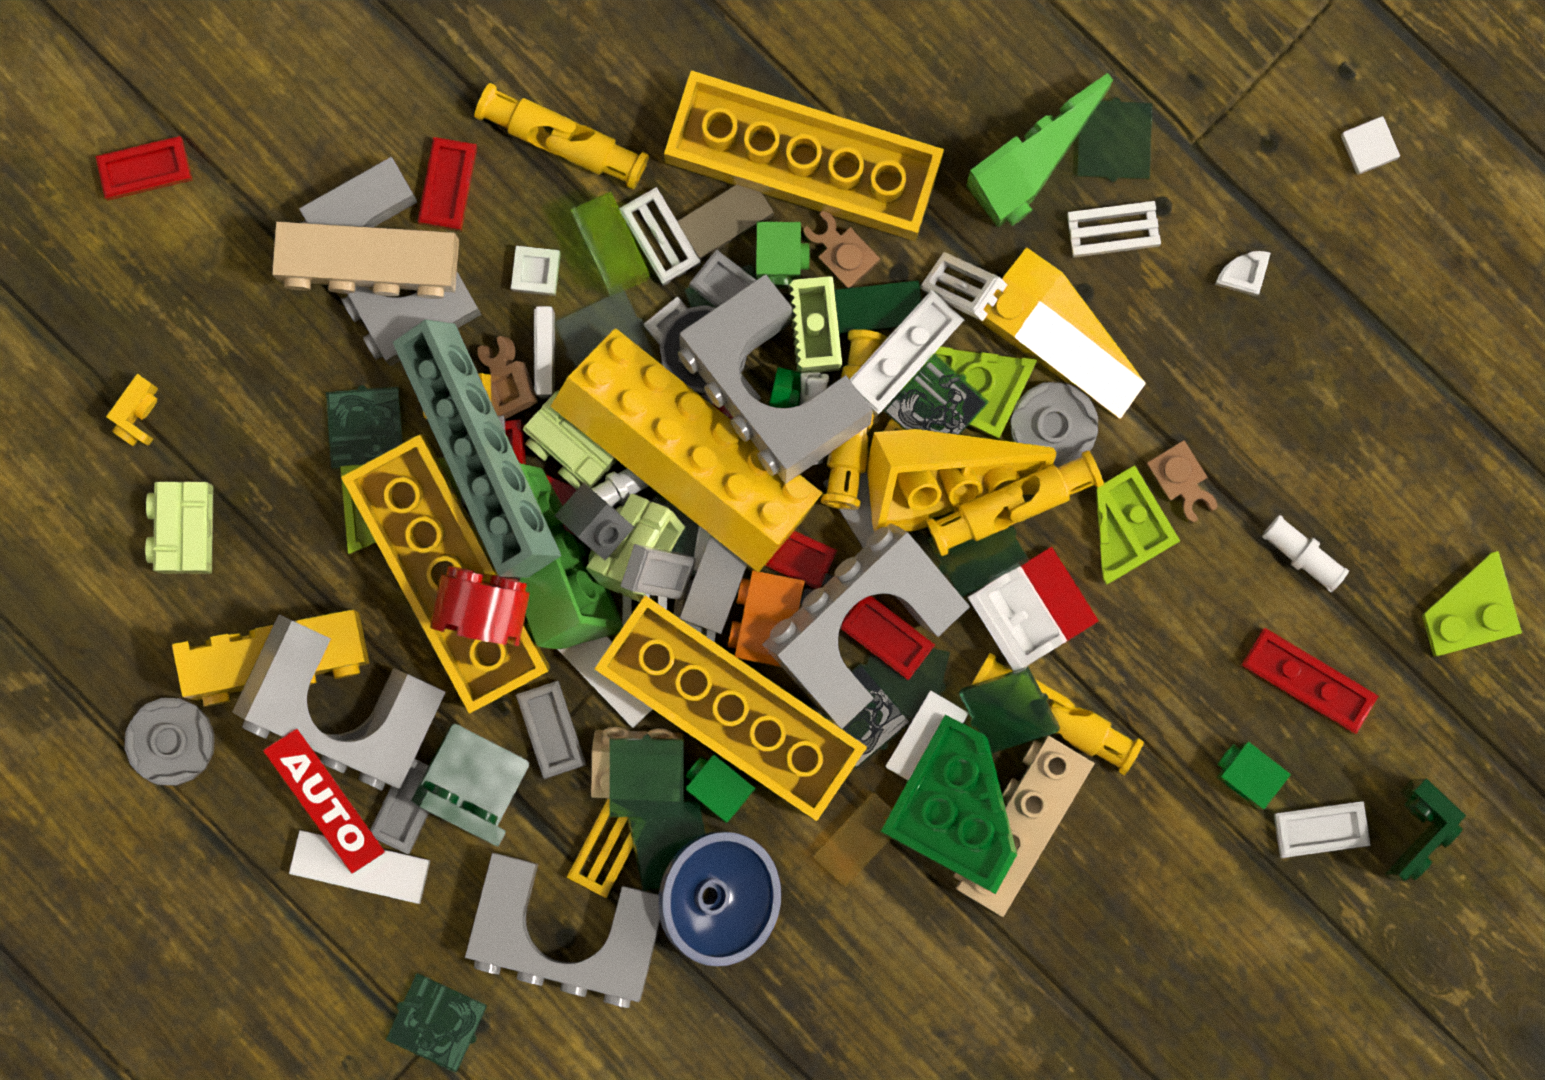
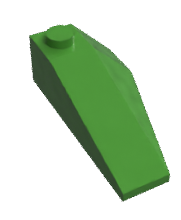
M1108 73L1069 99L1059 109L1061 114L1056 118L1052 115H1046L1036 122L1034 127L1025 134L1026 140L1023 143L1016 136L970 170L966 187L997 227H1000L1006 221L1013 226L1032 211L1029 204L1033 202L1110 89L1113 79Z
M519 463L562 555L530 577H520V582L527 583L526 591L530 592L526 610L528 634L536 642L537 647L561 650L619 633L623 628V623L611 592L600 585L586 569L587 565L583 557L588 555L589 552L583 541L578 543L570 532L565 531L563 523L555 517V514L563 505L543 469Z

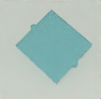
M624 290L555 322L568 349L566 358L572 359L576 368L615 328L651 357L655 355L642 329L644 321L642 318H637Z

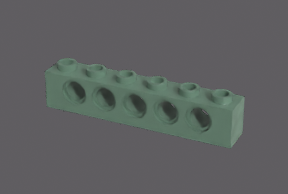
M425 319L393 341V345L498 576L528 578L562 555L454 323Z

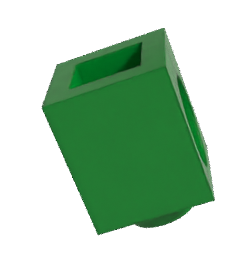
M1248 741L1242 743L1240 747L1232 744L1217 763L1222 768V771L1216 778L1257 810H1264L1291 774Z
M715 755L709 761L701 756L685 776L691 781L686 790L726 823L732 819L755 791L751 784Z

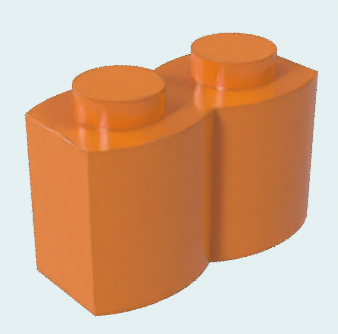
M752 570L751 579H741L737 604L745 605L742 623L733 621L728 647L736 649L735 657L781 667L762 644L770 637L771 630L779 622L791 618L799 610L805 581L764 572L758 573Z

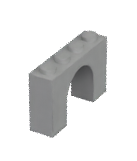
M390 157L301 207L300 211L306 219L301 223L374 228L416 204L417 200L395 161ZM458 272L455 293L444 292V298L442 299L418 297L417 293L406 297L392 298L373 294V291L368 287L356 286L355 293H347L348 296L341 299L353 321L356 322L362 319L370 334L364 336L363 339L375 360L384 357L390 366L400 361L393 341L425 319L454 323L459 328L482 315Z
M765 274L680 333V351L678 356L691 374L698 372L707 383L704 388L711 401L718 408L724 405L733 416L731 424L740 438L745 442L751 439L760 452L757 456L765 470L771 476L777 473L786 484L871 425L873 409L846 375L808 402L792 408L767 406L757 401L747 392L739 375L743 361L755 348L789 326L792 319V307Z
M892 523L887 527L876 530L868 538L867 545L855 557L843 561L835 570V576L822 588L815 589L809 593L803 600L802 607L791 618L779 622L771 630L770 637L762 644L821 713L841 729L874 699L846 667L838 648L840 626L848 611L856 603L875 594L895 595L918 624L937 637L970 607L910 534Z
M278 615L232 711L234 714L245 719L242 728L266 739L270 731L284 737L298 728L312 750L323 755L320 760L322 764L342 773L345 772L347 766L361 772L358 780L380 790L383 789L385 783L400 789L445 692L393 668L373 712L364 723L356 729L342 734L322 733L314 725L309 715L307 693L310 682L331 639Z
M492 853L465 958L475 960L473 968L498 975L500 974L501 967L518 971L517 980L540 986L543 985L544 978L561 982L560 991L586 997L587 989L605 994L603 1002L629 1008L630 1001L640 1002L661 923L658 904L659 895L622 886L612 928L604 946L595 955L583 961H557L542 953L535 946L526 924L527 907L539 864Z

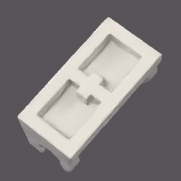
M1021 566L1004 574L968 597L1015 673L1067 641Z

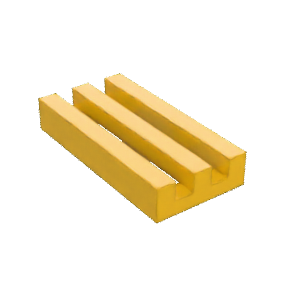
M607 799L567 878L607 898L648 819ZM614 811L619 814V817L586 878L580 872L611 812ZM629 819L635 822L603 885H600L595 881Z

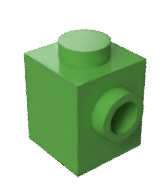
M757 222V280L766 274L777 289L789 288V284L793 280L800 279L801 270H809L810 243H801V222Z

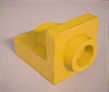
M139 374L134 377L106 417L116 423L112 432L124 441L134 446L140 440L149 446L153 438L137 428L133 423L137 418L145 419L157 402L154 394L158 388Z

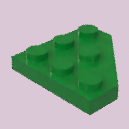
M945 714L882 827L881 832L996 895L1017 857V852L989 742L982 733Z

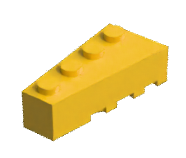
M349 610L294 621L331 639L310 685L317 683L315 675L333 672L334 679L345 678L360 674L359 666L370 664L358 611ZM273 625L255 628L249 631L250 635L242 637L241 634L213 636L205 641V645L196 647L190 646L188 641L172 644L182 697L196 701L203 700L204 707L230 702L229 694L243 690Z

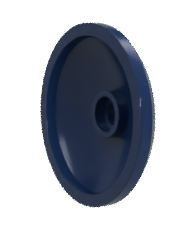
M710 832L691 840L676 853L663 875L658 901L662 927L672 945L682 955L695 962L709 966H727L748 958L770 936L780 911L781 884L771 857L754 840L733 832ZM708 888L709 898L703 902V892Z

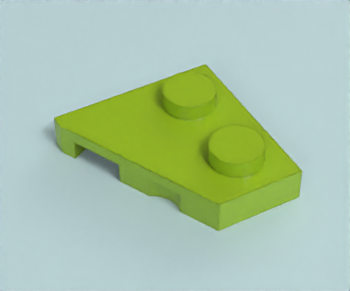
M1135 465L1107 481L1103 486L1095 489L1102 580L1105 585L1110 584L1180 542V539Z
M1498 551L1488 554L1480 564L1422 614L1434 657L1522 633Z

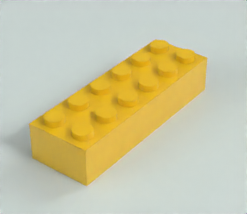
M691 70L664 156L666 164L733 185L749 188L819 212L824 211L832 216L916 242L942 161L944 149Z
M616 328L567 377L550 406L758 573L802 523L823 494L800 474L786 484L777 473L771 476L758 459L757 454L760 452L751 439L745 442L740 438L731 424V419Z
M425 434L412 438L341 477L469 714L549 671L550 665L543 652L528 634L525 619L519 646L457 636V631L445 629L444 632L430 628L441 574H447L448 566L473 570L475 573L483 574L482 581L490 582L491 574H498L484 543L465 508L462 506Z
M646 595L595 667V670L816 821L867 748V746Z

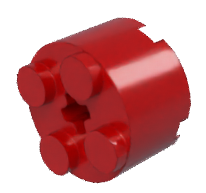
M448 566L447 574H441L430 628L444 632L445 629L457 631V636L519 646L530 592L526 591L527 583L509 577H499L491 574L490 582L482 581L483 574L475 573L473 570Z

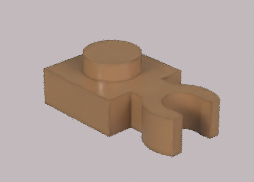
M822 211L820 218L826 223L827 231L824 234L817 235L806 226L803 229V234L809 243L823 246L826 249L818 257V260L845 288H852L880 262V258L851 227L840 235L836 231L834 217L830 213Z
M499 336L496 338L499 345L498 355L494 357L492 348L482 345L478 347V357L484 365L489 366L491 372L489 374L491 375V403L497 416H504L507 419L537 404L538 400L526 364L520 361L513 362L515 357L513 341L510 338Z
M1185 440L1146 464V467L1168 502L1180 495L1183 500L1182 513L1189 523L1193 524L1198 520L1192 510V505L1195 501L1205 502L1211 512L1217 509V502L1213 495L1200 490L1197 485L1208 477Z

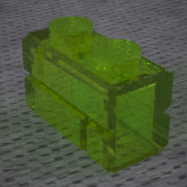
M612 192L599 196L571 210L610 296L650 279L646 265Z

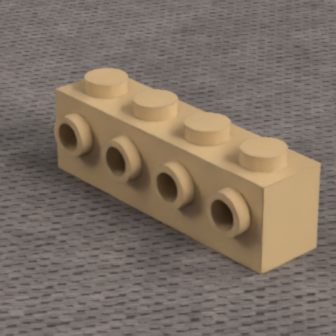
M276 222L272 275L279 282H284V288L290 290L307 291L311 290V284L328 285V291L336 293H355L356 286L372 287L373 294L382 296H399L400 289L417 290L418 297L442 299L444 298V292L455 293L459 239L455 233Z
M1050 736L1045 737L1042 743L1037 740L1033 741L1022 760V763L1027 765L1028 768L1020 781L1011 778L1002 793L1017 857L996 895L957 873L953 875L954 878L959 880L955 888L956 890L1001 917H1004L1095 764Z

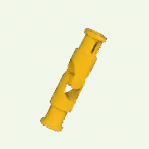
M489 83L484 89L475 110L474 117L482 121L485 118L508 129V134L550 153L559 155L569 162L598 175L604 172L626 182L627 187L632 190L639 183L649 159L648 154L644 152L638 155L616 145L614 138L590 127L580 125L526 98L517 100L498 91L496 85ZM543 126L554 128L551 135L546 132Z
M870 330L848 331L847 339L851 342L848 364L842 368L841 378L846 375L850 380L887 339L886 336ZM873 414L871 425L829 453L827 467L830 469L827 494H823L821 498L822 504L843 510H858L860 508L861 501L857 499L860 475L866 471L869 453L867 434L873 425Z
M1086 450L1082 452L1081 457L1060 467H1056L1053 464L997 491L987 493L960 505V511L937 521L929 519L926 521V524L940 555L944 556L948 554V549L970 539L977 542L1008 528L1010 525L1068 502L1072 494L1093 485L1097 488L1104 485V482L1091 452ZM1022 495L1035 496L1029 502L1025 503Z
M989 653L973 680L971 688L975 690L978 688L984 689L1003 700L1004 707L1049 732L1060 733L1073 747L1091 757L1095 754L1117 766L1120 774L1126 775L1138 756L1144 741L1139 738L1135 741L1111 728L1110 721L1092 711L1075 707L1067 697L1023 671L1019 674L995 661L996 656ZM1036 697H1047L1053 700L1049 704L1044 718L1039 716L1031 706V700Z

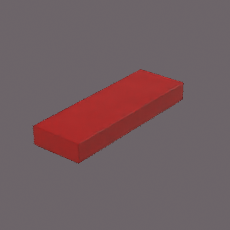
M1265 627L1262 628L1240 665L1354 735L1358 733L1379 697Z

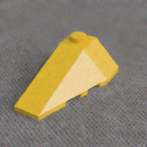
M1026 248L1002 278L1007 284L1004 291L996 290L993 296L998 299L993 307L988 304L984 307L983 310L987 313L985 319L981 321L976 318V320L1030 358L1037 359L1040 365L1069 385L1077 387L1093 402L1120 420L1145 385L1144 380L1063 272Z
M919 429L874 432L867 462L873 530L875 532L879 528L887 527L890 523L905 531H917L928 527L926 521L929 519L960 511V505L987 493L997 491L1006 485L1053 465L1056 451L1053 447Z

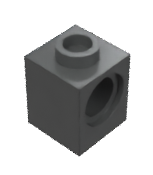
M585 483L579 487L555 514L558 520L604 560L613 553L635 528Z

